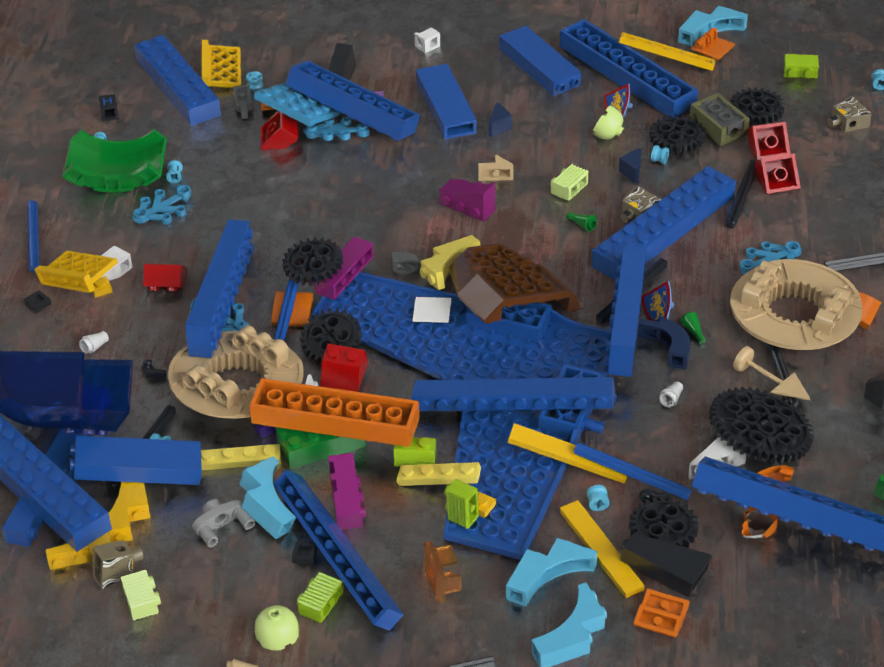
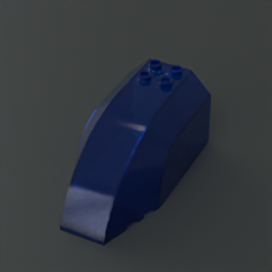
M0 351V413L15 422L31 427L65 430V433L91 435L95 431V435L107 436V432H116L130 413L133 360L84 359L85 352Z

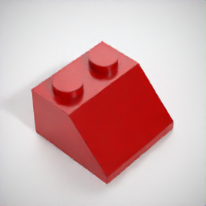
M277 111L260 127V148L262 150L288 148L298 139V120L280 111Z
M786 122L757 125L747 129L749 146L757 161L764 158L791 154Z
M795 154L764 158L755 162L758 180L766 194L801 188Z
M144 264L143 286L149 287V291H160V288H167V291L177 292L178 288H184L188 267L183 265Z
M328 343L322 360L320 387L359 392L368 364L366 351Z

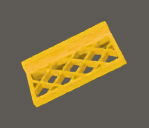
M202 40L201 79L207 86L228 88L241 86L240 47L208 45V40Z
M65 251L48 266L39 265L34 270L41 285L91 293L95 290L93 283L118 262L116 258Z

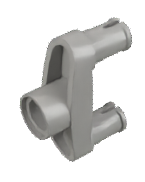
M212 499L204 505V514L195 520L192 529L198 536H201L208 547H214L219 540L212 530L235 519H238L244 528L249 530L255 526V519L242 508L243 501L241 500L221 504L219 500Z

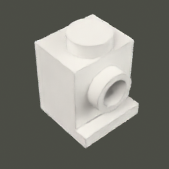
M432 27L421 33H415V47L422 52L427 53L440 46V33Z

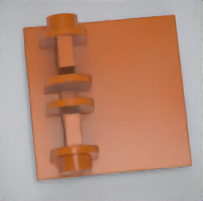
M710 28L700 39L696 40L695 45L690 50L719 60L735 44L718 38V30Z

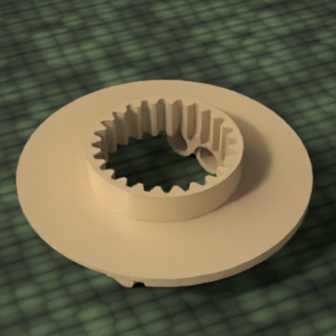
M782 259L769 262L763 260L760 266L751 269L736 282L730 297L731 311L736 321L745 331L765 343L785 349L814 350L837 344L855 331L862 317V302L855 286L839 272L822 264L805 260ZM792 295L794 298L800 296L801 299L808 298L809 302L814 301V305H819V311L815 320L809 319V322L802 320L801 323H798L797 320L790 322L789 319L782 320V316L776 317L777 313H772L769 305H771L772 301L775 302L776 298L782 299V296L789 298Z
M245 325L239 331L222 332V338L218 340V349L214 350L212 358L191 357L188 355V345H186L174 356L168 370L170 389L182 404L201 414L231 419L251 417L249 405L258 387V383L256 388L250 387V390L242 389L240 392L234 381L222 380L217 371L223 372L225 368L231 370V367L235 369L242 367L243 370L250 368L251 372L256 370V374H261V378L299 384L303 383L304 377L301 359L283 340H274L266 332H260L257 335L255 329L250 325Z

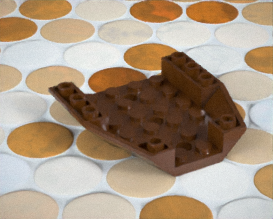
M501 243L468 247L449 266L457 297L483 323L489 324L501 321L502 308L513 305H528L529 303H544L545 301L556 300L570 312L585 308L581 301L543 265L533 263L530 258L520 256L516 251Z

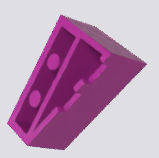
M450 179L439 189V204L484 222L495 211V183L482 184V181L471 183L469 180Z
M353 453L328 456L337 525L341 530L363 527L362 518H366L365 505L361 506L360 504L363 503L362 490H358L361 487L360 475H356Z

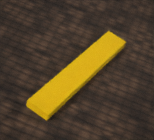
M625 32L621 33L619 39L621 44L713 71L715 66L714 59Z
M513 424L508 443L625 484L627 475L574 454L576 445L521 425Z
M577 500L560 507V514L583 544L597 551V562L625 599L644 591L645 585L628 564L620 561V553L581 503Z

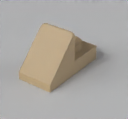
M495 155V163H478V180H513V164Z

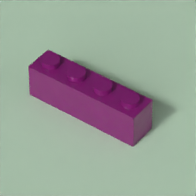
M355 236L347 242L341 250L343 255L342 269L338 270V275L332 274L333 279L326 278V283L321 280L319 285L314 282L315 292L335 300L374 257L372 242Z

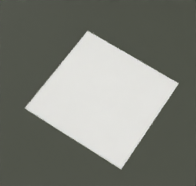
M416 297L412 322L449 323L451 298Z

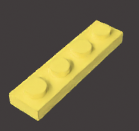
M280 444L201 450L202 470L254 466L261 460H266L273 456L279 461L278 464H281Z
M479 462L401 465L397 483L399 486L451 484L455 479L467 484L478 483L481 466Z

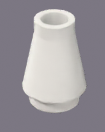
M104 331L83 336L79 341V346L85 354H92L104 343L108 342L109 337Z
M676 381L662 390L659 397L661 404L665 407L675 406L683 390V385Z

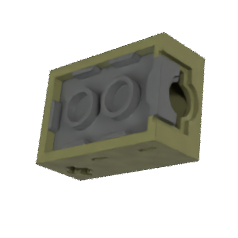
M719 93L691 104V121L697 120V124L701 123L705 134L719 146L748 135L747 129L749 128L750 118Z

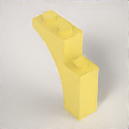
M473 235L433 248L434 255L431 258L420 261V274L422 278L426 279L436 289H444L445 281L450 275L449 266L468 247L480 246V241Z

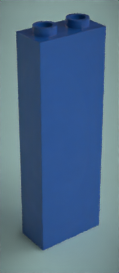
M523 26L499 35V49L553 96L581 86V71L529 27Z
M448 64L416 69V83L444 140L477 133V120Z
M75 436V444L70 446V456H74V458H70V471H74V480L200 485L202 463L199 441Z

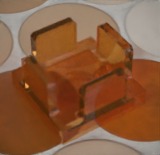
M432 541L423 543L424 571L436 603L445 602L446 594L462 589L460 573L454 574L453 571H443V567L457 564V557L451 545L434 547Z

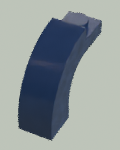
M662 317L660 322L640 319L638 338L657 341L666 345L669 348L667 366L686 370L689 364L691 346L687 332L677 323Z

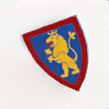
M629 83L604 95L605 110L612 105L621 112L623 117H626L627 108L631 109L633 106L629 102Z
M669 281L641 296L643 310L649 320L660 322L661 317L669 318L670 309L674 307Z

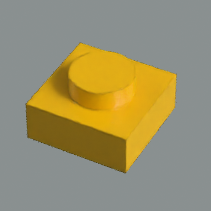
M106 276L99 278L93 283L95 290L92 293L95 298L113 293L112 286Z
M478 491V514L486 518L495 507L496 499Z

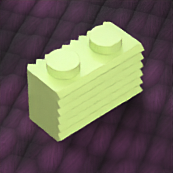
M573 164L568 168H564L558 177H554L551 180V194L570 201L572 197L574 198L588 184V170L585 171V169L579 168V166L576 167Z
M143 570L121 577L123 591L133 620L136 621L137 619L159 613L157 605L161 604L158 591L153 592V589L156 588L153 576L148 577L147 571Z

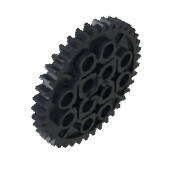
M734 387V390L729 388L727 392L723 391L722 394L719 393L714 398L709 410L710 425H713L712 430L717 431V436H722L721 441H728L727 446L733 445L734 451L739 449L741 450V455L747 453L748 458L754 456L756 461L762 458L764 463L770 460L772 464L776 460L779 464H782L783 461L788 464L790 460L795 462L796 459L800 460L802 456L805 457L806 453L809 452L814 438V430L811 429L812 425L808 424L810 420L804 419L806 415L800 414V409H794V404L789 405V400L782 401V396L775 397L774 393L769 395L766 390L762 393L758 388L755 391L751 387L748 390L744 387H741L740 390Z

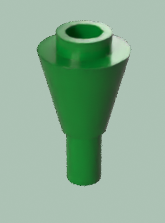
M568 212L566 215L567 219L575 221L587 232H591L597 226L595 215H577Z
M685 313L680 323L696 337L699 344H704L706 339L701 332L697 313Z

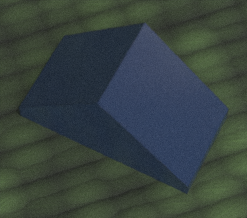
M496 103L488 122L489 136L491 137L512 129V115L500 103Z
M637 148L619 158V172L639 184L641 148Z

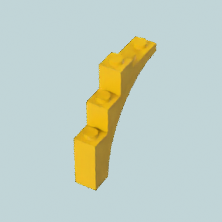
M121 482L118 498L109 512L112 530L78 552L68 543L46 549L50 570L93 562L94 546L121 540L126 542L132 541L130 522L150 518L144 483Z

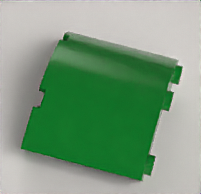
M80 129L70 139L62 177L80 187L84 185L99 192H127L142 185L147 186L161 177L167 138L153 129L136 139L110 141L97 138Z

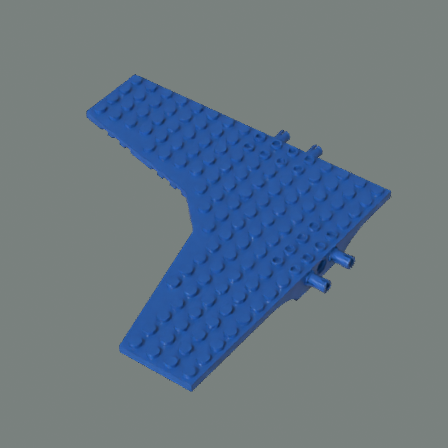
M360 272L335 300L322 296L311 314L314 320V313L320 316L321 310L328 313L329 308H331L332 312H335L336 308H338L340 313L343 310H346L347 315L352 313L353 318H356L358 324H360V331L362 332L360 339L363 344L440 380L608 376L609 367L605 366L606 354L610 355L606 351L609 330L568 319L553 310L551 305L535 302L528 305L520 304L503 307L501 321L487 324L483 323L457 297L456 293L444 292ZM416 297L451 298L449 323L412 322ZM615 395L613 407L616 403L617 395ZM593 409L460 411L462 413V420L454 463L479 462L481 471L478 483H470L469 485L478 488L477 491L495 498L496 505L486 518L479 516L468 529L448 520V515L446 514L444 539L521 560L526 550L530 549L568 464L508 443L513 424L515 423L576 445L584 430L602 434L605 422L589 418Z

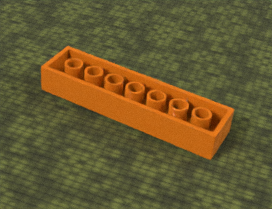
M261 378L249 405L251 423L406 447L411 445L420 418L419 401L265 378Z

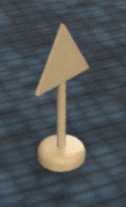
M746 346L737 354L733 363L734 370L742 372L751 366L779 384L771 393L810 400L795 372L783 381L752 362L754 350L751 347Z

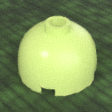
M610 105L605 110L607 114L600 117L593 129L594 132H592L593 135L602 140H610L616 135L619 137L624 130L622 127L624 120L621 112Z
M281 605L269 606L262 610L255 620V637L263 648L282 650L285 649L286 645L294 644L299 636L297 618L287 607Z

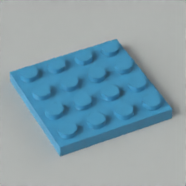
M287 82L262 89L254 94V99L308 126L343 114L334 111L330 106L320 104L315 99L307 98L301 92L293 91L291 87L286 85Z

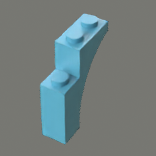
M718 6L711 15L696 10L679 28L678 43L693 47L696 40L700 39L710 28H716L718 32L726 30L744 31L747 26L748 14Z
M273 456L269 459L261 460L252 467L248 466L242 472V479L239 485L247 491L242 508L269 534L277 539L291 531L296 516L284 506L274 489L273 476L279 461Z
M559 538L556 539L547 556L527 549L506 585V600L526 607L535 592L548 581L571 572H593L597 566V551Z
M587 583L578 585V601L571 616L555 630L532 639L531 654L539 667H551L589 654L590 643H592L590 633L605 628L606 610L604 606L599 605L595 591L590 590Z

